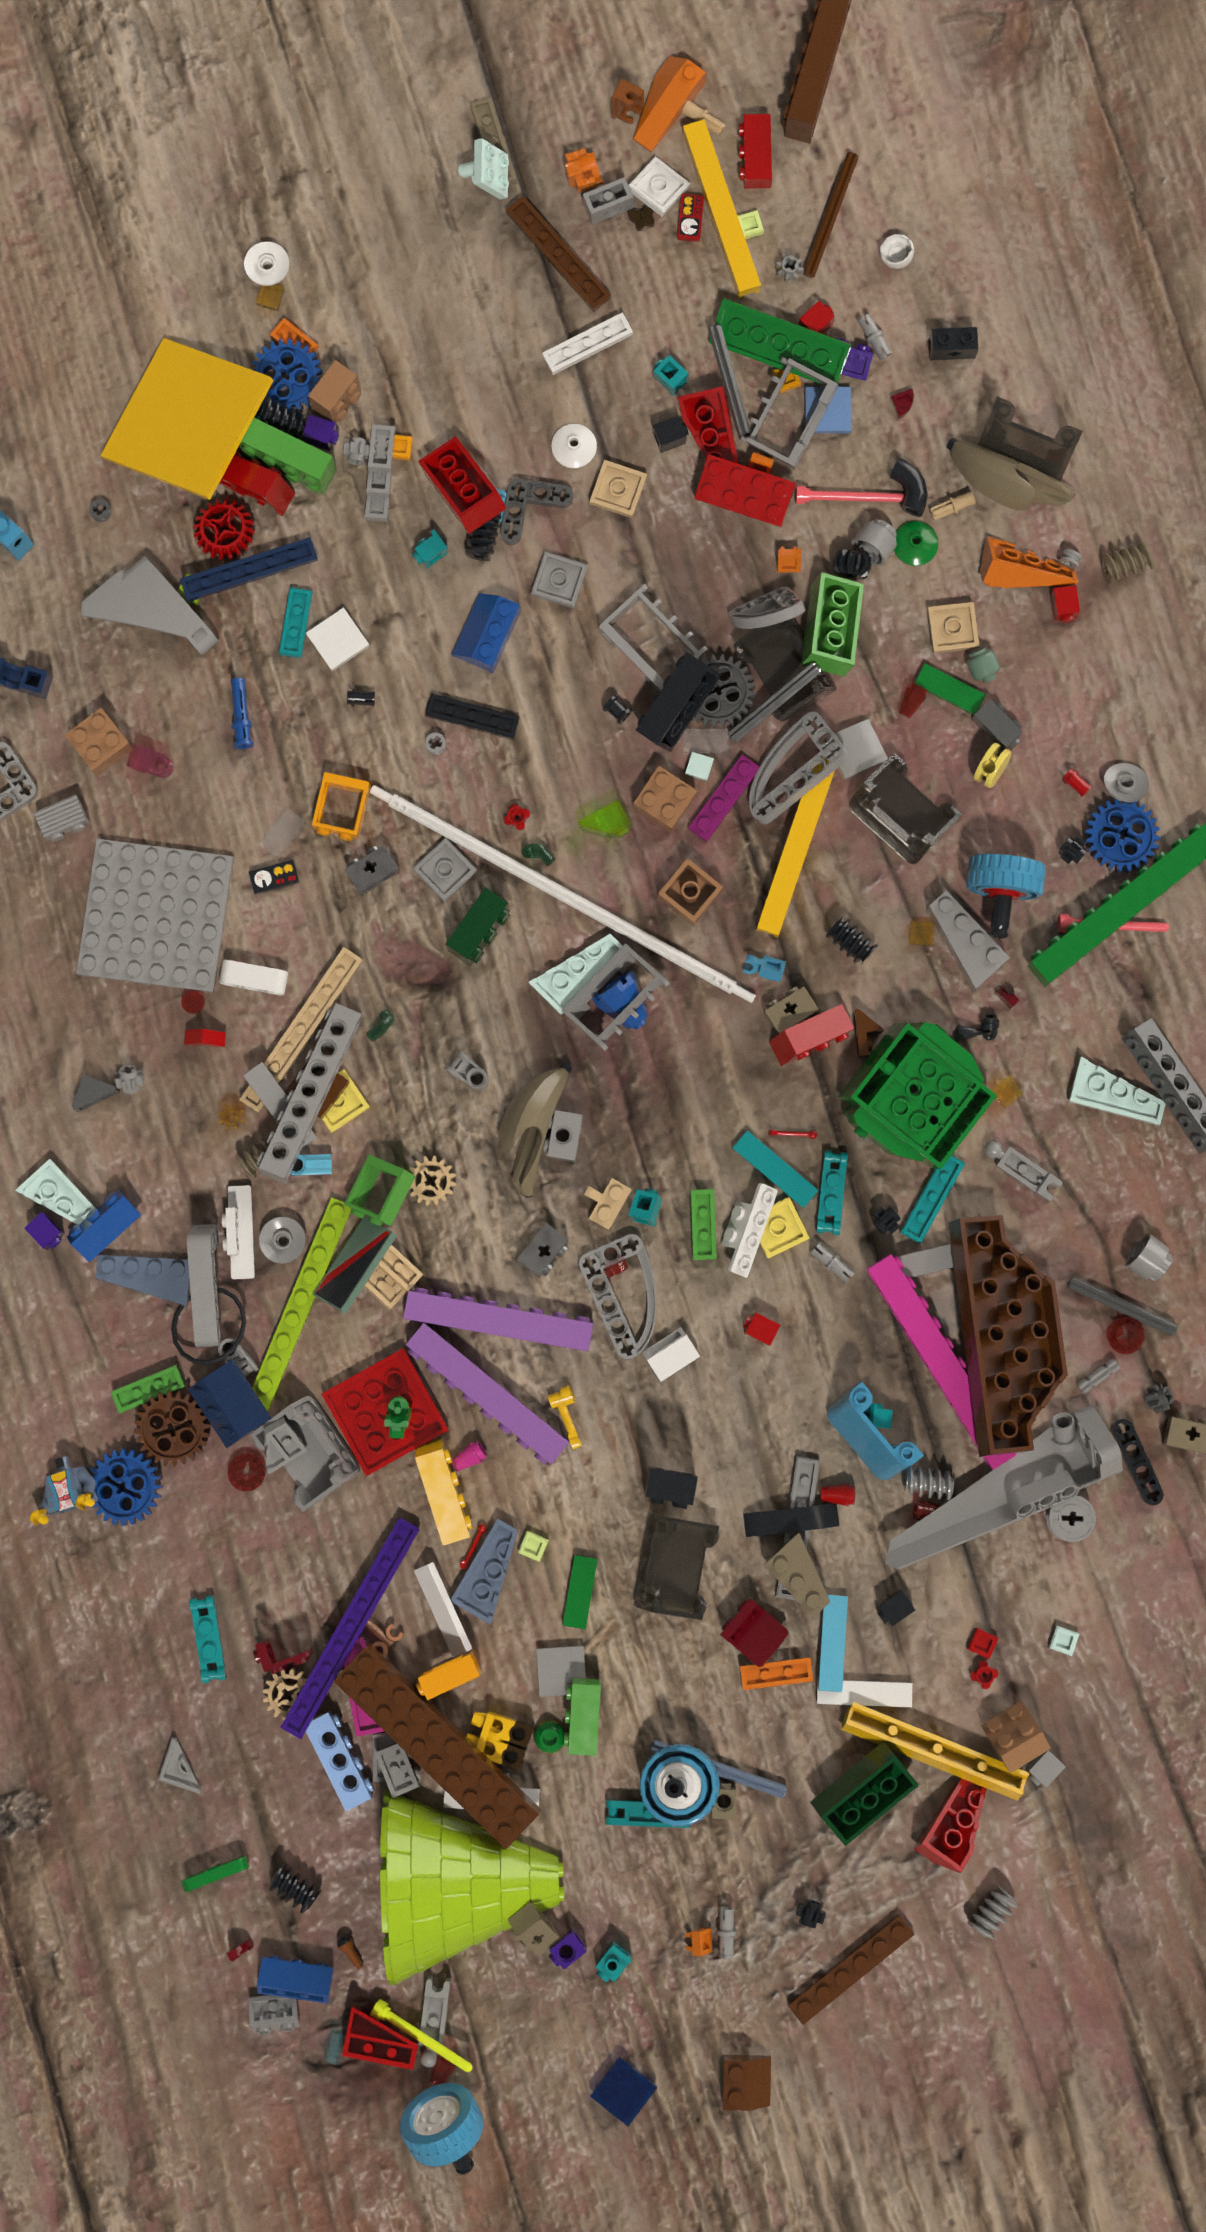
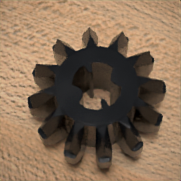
M846 549L836 552L832 564L833 572L838 576L858 580L868 577L872 565L871 557L866 553Z

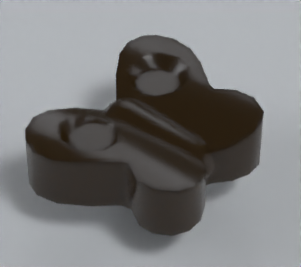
M647 205L642 211L630 210L628 212V218L635 224L637 231H642L645 226L651 228L655 222L652 218L654 211Z

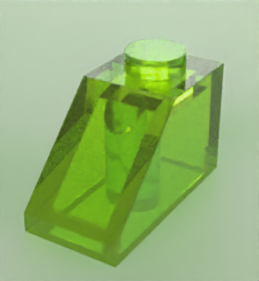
M618 799L577 821L580 830L610 839L615 836L617 838L625 836L629 833L628 829L631 828V822Z

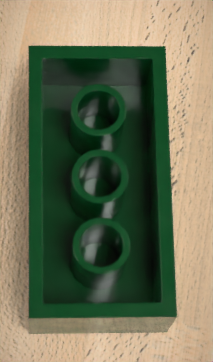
M883 1741L810 1803L823 1821L846 1846L917 1788L919 1784Z

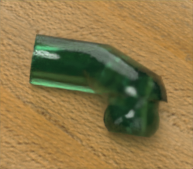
M541 843L526 844L521 850L523 857L540 858L547 867L556 860Z
M390 1010L382 1011L379 1014V1018L382 1021L366 1032L367 1037L372 1042L385 1034L394 1022V1014H391Z

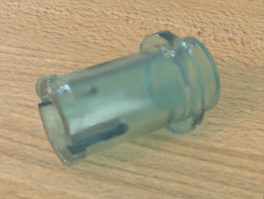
M331 2032L327 2053H324L323 2056L326 2063L338 2065L339 2061L342 2060L340 2055L346 2035Z

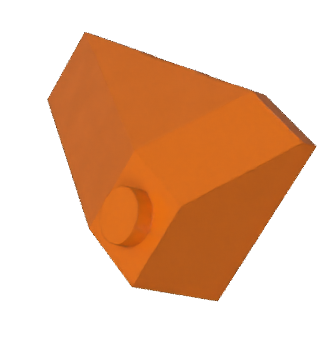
M669 56L655 75L633 140L652 153L681 116L688 100L692 102L705 85L706 72L688 59Z
M986 537L980 567L982 582L986 585L1002 588L1077 585L1078 579L1075 569L1051 559L1040 560L1039 557L1034 555L1035 552L1030 550L1027 553L1014 549L1015 544Z

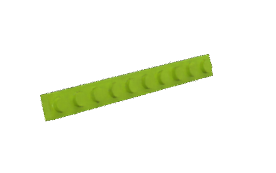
M332 1197L252 1387L268 1412L316 1299L313 1293L326 1275L352 1211L351 1208L344 1205V1202Z

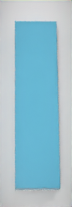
M827 1595L830 1603L823 1609L818 1691L842 1692L848 1596Z

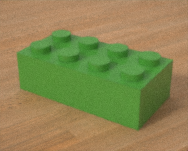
M253 418L240 443L247 460L251 461V459H254L264 464L267 469L273 467L284 474L285 478L293 483L299 481L314 493L319 491L325 494L337 471L332 455L256 418Z
M823 572L811 584L801 665L807 667L811 662H816L822 671L843 677L855 665L864 584Z

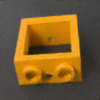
M324 772L312 821V827L314 830H317L316 833L323 836H330V833L336 834L345 841H352L353 838L359 840L371 790L370 782ZM330 787L362 794L353 830L322 823Z
M470 1651L420 1674L416 1686L421 1697L426 1696L427 1700L479 1677L482 1671L473 1651Z

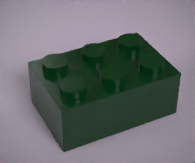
M485 887L445 945L448 952L470 967L473 963L477 964L484 955L483 948L486 944L491 945L495 940L497 928L500 925L504 926L511 915L509 914L508 902Z

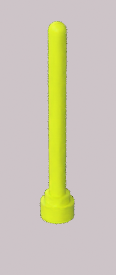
M379 1999L370 2014L371 2017L378 2021L380 2019L382 2021L387 2020L463 2071L470 2072L473 2066L470 2062L391 2012L388 2003Z

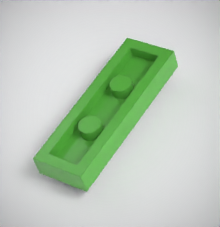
M714 1189L691 1190L693 1260H716Z
M175 1365L111 1391V1395L119 1414L142 1405L144 1402H150V1396L158 1399L160 1391L165 1396L170 1389L172 1392H175L186 1386L178 1366Z

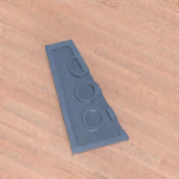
M98 1255L97 1280L188 1307L190 1289L188 1260Z
M500 1519L496 1520L451 1598L452 1603L490 1625L518 1533L516 1528Z

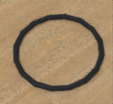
M217 1288V1292L224 1293L234 1300L240 1309L242 1323L239 1336L233 1346L221 1356L202 1360L195 1359L185 1353L178 1343L176 1333L178 1317L185 1306L180 1305L174 1314L171 1327L173 1344L180 1355L192 1363L209 1365L222 1361L236 1350L243 1339L246 1327L244 1307L236 1295L224 1288Z

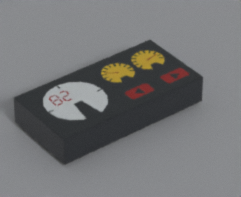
M293 860L249 871L255 895L300 883Z

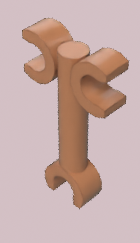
M369 1619L365 1628L379 1640L372 1645L375 1648L376 1646H381L383 1648L382 1655L385 1657L388 1654V1648L394 1641L400 1640L404 1633L400 1632L398 1636H392L391 1629L394 1627L393 1623L386 1628V1633H384Z

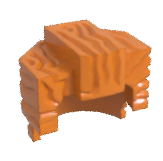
M585 148L576 150V152L573 151L572 153L565 154V174L569 187L575 186L578 193L595 189L596 186L603 184L594 152L586 153Z

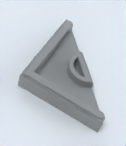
M172 1737L158 1780L200 1794L201 1787L177 1738Z

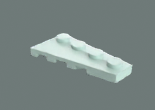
M609 934L528 983L560 1015H563L564 1013L561 1010L616 954L622 945Z
M1079 1058L1069 1102L1158 1126L1161 1124L1165 1108L1164 1101L1107 1072L1104 1068L1094 1065L1087 1059Z

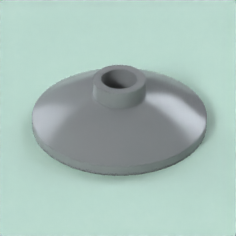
M1119 763L1111 766L1106 771L1103 779L1106 791L1115 799L1123 802H1135L1142 799L1147 794L1150 786L1146 773L1139 767L1128 763Z
M277 1217L267 1222L262 1228L259 1236V1245L262 1253L269 1260L280 1264L290 1263L296 1260L304 1251L306 1235L302 1226L297 1221L288 1217ZM283 1236L288 1239L285 1245H281L279 1242Z

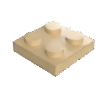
M604 460L589 501L590 505L633 519L647 474Z
M974 602L928 607L933 654L979 648Z

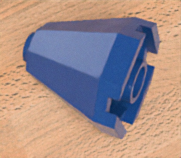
M633 970L629 971L628 974L626 972L604 986L605 992L601 994L598 991L592 997V1000L598 1008L615 1019L641 992L638 977ZM645 1002L635 1010L639 1015L636 1019L630 1015L622 1025L625 1028L637 1030L646 1023L645 1018H647L648 1012Z

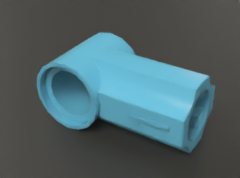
M331 1154L299 1155L298 1160L303 1162V1168L298 1172L291 1171V1175L296 1177L303 1175H331L332 1156Z

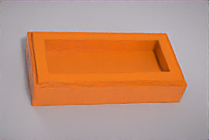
M285 318L269 334L278 344L279 339H282L285 345L291 339L293 346L298 341L302 344L301 349L307 345L310 348L309 353H315L319 349L318 344Z

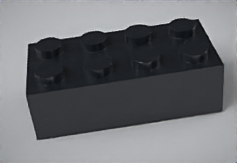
M686 652L685 655L678 659L673 674L665 679L663 689L659 695L652 699L648 712L640 717L636 731L654 744L671 752L721 677V674Z
M649 1466L645 1497H649L648 1500L651 1503L663 1505L664 1500L671 1501L673 1507L687 1509L688 1505H693L698 1476Z

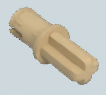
M690 100L686 102L682 109V114L690 117L695 122L705 119L707 128L716 135L723 132L725 124L710 115L709 110H703Z
M968 491L955 498L949 497L948 501L930 508L931 517L934 520H938L952 513L958 514L959 510L976 504L974 495L971 491Z

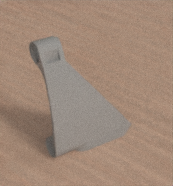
M145 556L127 571L121 570L115 573L82 601V617L123 623L184 637L197 649L200 655H204L219 642L193 609Z

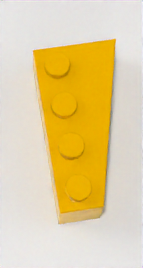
M442 1438L427 1442L415 1449V1459L442 1545H447L469 1538V1530L473 1529L470 1516H465L463 1507H466L463 1494H458L456 1486L459 1485L456 1472L451 1471L450 1463H452L449 1450H445Z

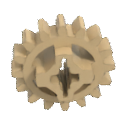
M425 1156L424 1163L421 1164L416 1160L417 1168H409L413 1175L416 1176L410 1189L414 1190L410 1196L412 1198L418 1196L417 1203L420 1204L425 1200L426 1206L429 1207L431 1202L434 1201L435 1205L439 1206L440 1199L447 1202L446 1195L453 1196L454 1193L450 1188L456 1187L457 1184L452 1182L451 1179H454L456 1174L449 1173L453 1167L451 1165L445 1167L446 1161L444 1159L438 1163L436 1156H433L432 1161H429ZM436 1166L439 1167L440 1170H437L436 1172L428 1171L426 1167ZM420 1172L422 1175L421 1183L416 1186V1178ZM425 1173L432 1178L437 1177L435 1183L438 1190L431 1185L426 1186L428 1180ZM447 1177V1184L443 1191L441 1182ZM431 1191L435 1192L437 1196L428 1197L423 1195V1193Z
M291 1668L289 1673L283 1670L280 1676L277 1673L272 1674L274 1681L269 1679L266 1681L270 1687L263 1689V1693L268 1694V1697L263 1699V1702L270 1703L267 1711L274 1709L275 1718L282 1714V1719L285 1720L290 1710L282 1709L279 1706L282 1704L289 1705L290 1707L293 1706L308 1679L304 1680L302 1678L303 1671L296 1675L295 1668ZM290 1678L298 1682L296 1684H291L284 1679ZM275 1685L279 1690L278 1697L276 1699H274L273 1697ZM297 1688L292 1695L293 1700L290 1697L282 1701L280 1700L286 1693L285 1689L290 1691Z

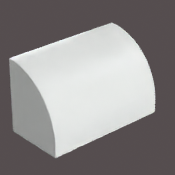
M681 1327L642 1352L661 1382L700 1357Z

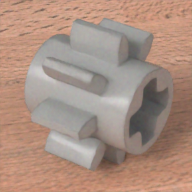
M794 253L787 257L783 254L782 262L776 263V268L780 269L777 277L785 279L786 284L791 280L797 282V274L802 275L804 269L799 267L802 265L803 260L797 259Z
M350 438L349 444L344 443L343 454L344 458H348V463L363 465L365 459H369L370 445H366L365 439Z
M133 1065L123 1066L119 1069V1073H115L116 1088H122L126 1094L136 1093L140 1090V1086H143L142 1070L137 1071Z

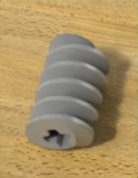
M910 1466L906 1469L904 1491L908 1488L909 1494L912 1496L916 1489L918 1490L919 1497H922L924 1491H927L929 1498L936 1492L938 1499H941L943 1493H946L947 1500L949 1501L953 1494L955 1474L951 1478L950 1472L946 1470L942 1476L941 1471L936 1469L932 1475L931 1468H926L923 1474L921 1467H917L915 1472H913V1468Z
M997 1884L999 1892L990 1891L994 1899H984L988 1907H978L982 1915H972L976 1923L967 1921L979 1934L991 1939L995 1938L992 1929L996 1931L1001 1930L997 1922L1004 1924L1007 1922L1003 1914L1012 1916L1013 1913L1009 1907L1018 1908L1015 1899Z

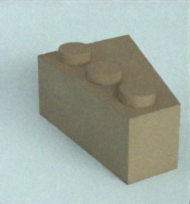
M797 1532L764 1565L809 1615L814 1618L830 1603V1600L800 1533Z

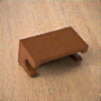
M622 79L611 97V117L613 119L618 118L628 124H633L634 120L628 117L626 113L633 111L635 114H642L644 109V90Z

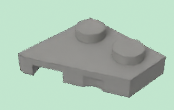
M284 1417L263 1429L265 1468L268 1474L308 1451L303 1441Z

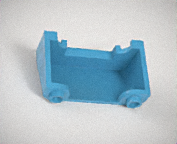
M857 1382L830 1405L827 1410V1418L878 1479L889 1480L916 1463L924 1455L913 1443L903 1442L898 1446L896 1444L891 1446L863 1413L872 1404L873 1398L865 1384Z

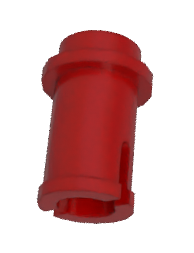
M1071 768L1062 778L1065 781L1064 784L1068 783L1083 797L1092 786L1077 774V770L1074 771Z

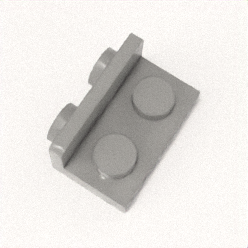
M398 1744L375 1753L392 1798L419 1787L417 1782L421 1780L417 1767H411L408 1760L411 1757Z
M271 1995L248 1998L249 2023L253 2033L268 2035L273 2030L290 2032L295 2030V2027L301 2026L298 2017L297 1999Z

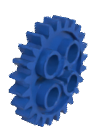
M279 339L278 346L271 341V349L263 346L262 348L265 353L263 355L256 353L259 361L251 362L256 367V369L252 370L265 375L269 370L276 371L271 385L276 386L273 390L269 388L266 396L271 397V402L273 400L279 401V406L285 404L288 410L297 407L302 412L301 405L303 403L310 407L308 395L321 379L317 376L323 374L322 369L317 368L321 363L319 360H314L316 354L314 352L309 353L310 348L307 345L301 349L302 344L300 341L295 346H293L291 339L288 340L287 345L284 344L282 339ZM287 356L294 357L290 365L283 364V360ZM286 373L290 379L286 380L282 375ZM300 374L308 376L304 383L297 382V377ZM283 388L290 389L286 397L279 396V392Z
M1114 799L1113 805L1106 801L1105 809L1099 805L1097 807L1099 814L1093 812L1090 815L1094 821L1086 823L1091 829H1087L1084 834L1090 836L1085 842H1087L1086 844H1092L1088 852L1095 851L1096 855L1093 857V860L1100 858V867L1107 863L1108 871L1116 866L1117 873H1120L1123 867L1129 873L1132 865L1138 870L1140 868L1139 862L1146 865L1148 863L1146 857L1151 859L1154 857V853L1151 850H1157L1159 846L1153 842L1161 839L1160 836L1154 835V833L1158 832L1160 827H1153L1157 818H1149L1152 811L1150 810L1145 813L1143 811L1145 804L1138 808L1136 807L1137 801L1132 802L1130 805L1128 802L1120 804L1119 800ZM1117 816L1121 824L1118 826L1113 825L1110 822V817ZM1132 824L1140 825L1142 833H1135L1132 830ZM1103 827H1106L1110 831H1104ZM1121 831L1125 832V833H1124V836H1125V839H1124V840L1120 839V834H1119V833H1120ZM1109 837L1113 842V846L1106 847L1102 842V838ZM1133 839H1139L1142 841V843L1139 844L1137 841ZM1124 846H1132L1135 851L1134 855H1128L1124 851Z
M121 1449L120 1454L117 1450H113L112 1457L109 1454H104L105 1462L96 1460L99 1468L93 1467L90 1469L94 1473L92 1477L96 1480L95 1492L98 1497V1502H95L91 1508H99L96 1515L105 1514L103 1521H108L112 1518V1525L118 1524L119 1520L121 1526H126L128 1520L133 1525L136 1524V1517L138 1520L144 1521L145 1516L143 1513L151 1515L152 1511L149 1507L158 1506L154 1498L162 1497L156 1493V1489L163 1488L162 1485L156 1484V1481L162 1478L161 1476L154 1475L158 1467L150 1468L152 1459L143 1461L145 1454L141 1453L136 1457V1450H131L129 1455L127 1449ZM118 1465H121L124 1469L122 1477L116 1474ZM107 1476H110V1478H111L112 1480H114L115 1482H117V1483H119V1484H121V1483H126V1484H125V1487H126L127 1489H129V1490H131V1491H133V1492L139 1493V1494L142 1496V1498L139 1499V1498H138L135 1494H133L131 1491H124V1492H122V1491H123V1487H122L121 1485H119V1484H116V1483H114V1482H110L109 1480H107ZM138 1477H141L144 1481L142 1489L136 1486V1479ZM106 1486L112 1488L113 1493L110 1498L105 1495L104 1490ZM127 1497L132 1500L133 1504L130 1510L124 1505Z

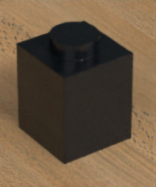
M679 416L653 425L652 433L660 453L686 444V436L689 435L686 424L684 422L681 423Z
M901 1589L877 1604L880 1609L877 1612L878 1616L884 1624L889 1622L891 1626H894L916 1611Z

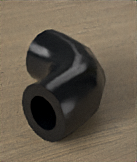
M898 457L890 479L901 484L905 490V499L901 508L912 516L922 517L928 499L926 481L917 467Z

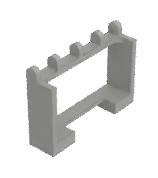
M782 357L780 362L787 365L780 379L775 376L771 377L770 380L777 384L771 398L767 399L761 396L760 401L766 404V407L759 420L750 417L749 422L756 425L751 436L748 438L741 436L739 440L796 469L838 389V383L790 358ZM793 368L826 387L799 441L796 442L789 458L755 441V438Z
M644 584L599 625V633L613 648L618 647L646 676V682L659 694L663 689L664 680L612 628L624 614L638 601H642L684 644L694 657L701 660V657L708 651V648L704 646L698 651L689 642L694 634L690 631L684 636L673 625L678 620V617L674 615L668 620L657 609L662 604V601L657 599L652 604L643 594L648 589Z
M625 943L561 1011L605 1052L608 1049V1046L605 1044L607 1039L614 1032L620 1036L623 1032L619 1027L630 1015L636 1019L639 1015L635 1010L647 998L651 1002L655 1000L651 993L658 986L663 985L666 988L670 983ZM636 961L654 979L597 1037L579 1021L591 1008L587 1003L617 971L623 974Z

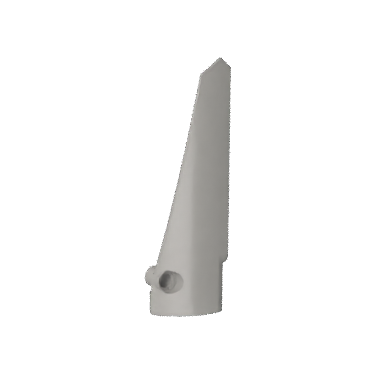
M1093 1405L1072 1412L1071 1415L1066 1412L1055 1414L1052 1418V1426L1033 1440V1451L1016 1453V1456L992 1470L944 1505L891 1539L885 1564L896 1569H902L1074 1498L1080 1489L1123 1471L1122 1455L1117 1442Z

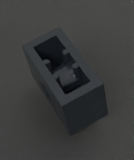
M977 327L932 329L929 337L930 361L975 359L978 352Z

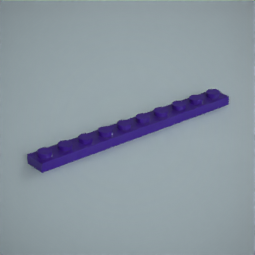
M399 1517L280 1728L302 1740L332 1687L333 1681L337 1678L419 1533L420 1529Z

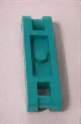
M832 1150L824 1151L816 1233L823 1234L825 1231L832 1232V1235H840L848 1152L838 1154L832 1153ZM831 1162L839 1163V1170L830 1169ZM825 1216H833V1223L825 1222Z
M214 1595L206 1596V1599L201 1600L192 1598L189 1600L194 1625L202 1683H210V1680L214 1679L219 1681L226 1680L227 1675ZM207 1608L209 1615L201 1616L200 1609ZM216 1662L217 1669L209 1671L208 1664Z
M606 1799L608 1816L605 1817V1824L691 1827V1825L672 1826L657 1820L649 1813L643 1801ZM618 1808L625 1809L624 1817L617 1816Z

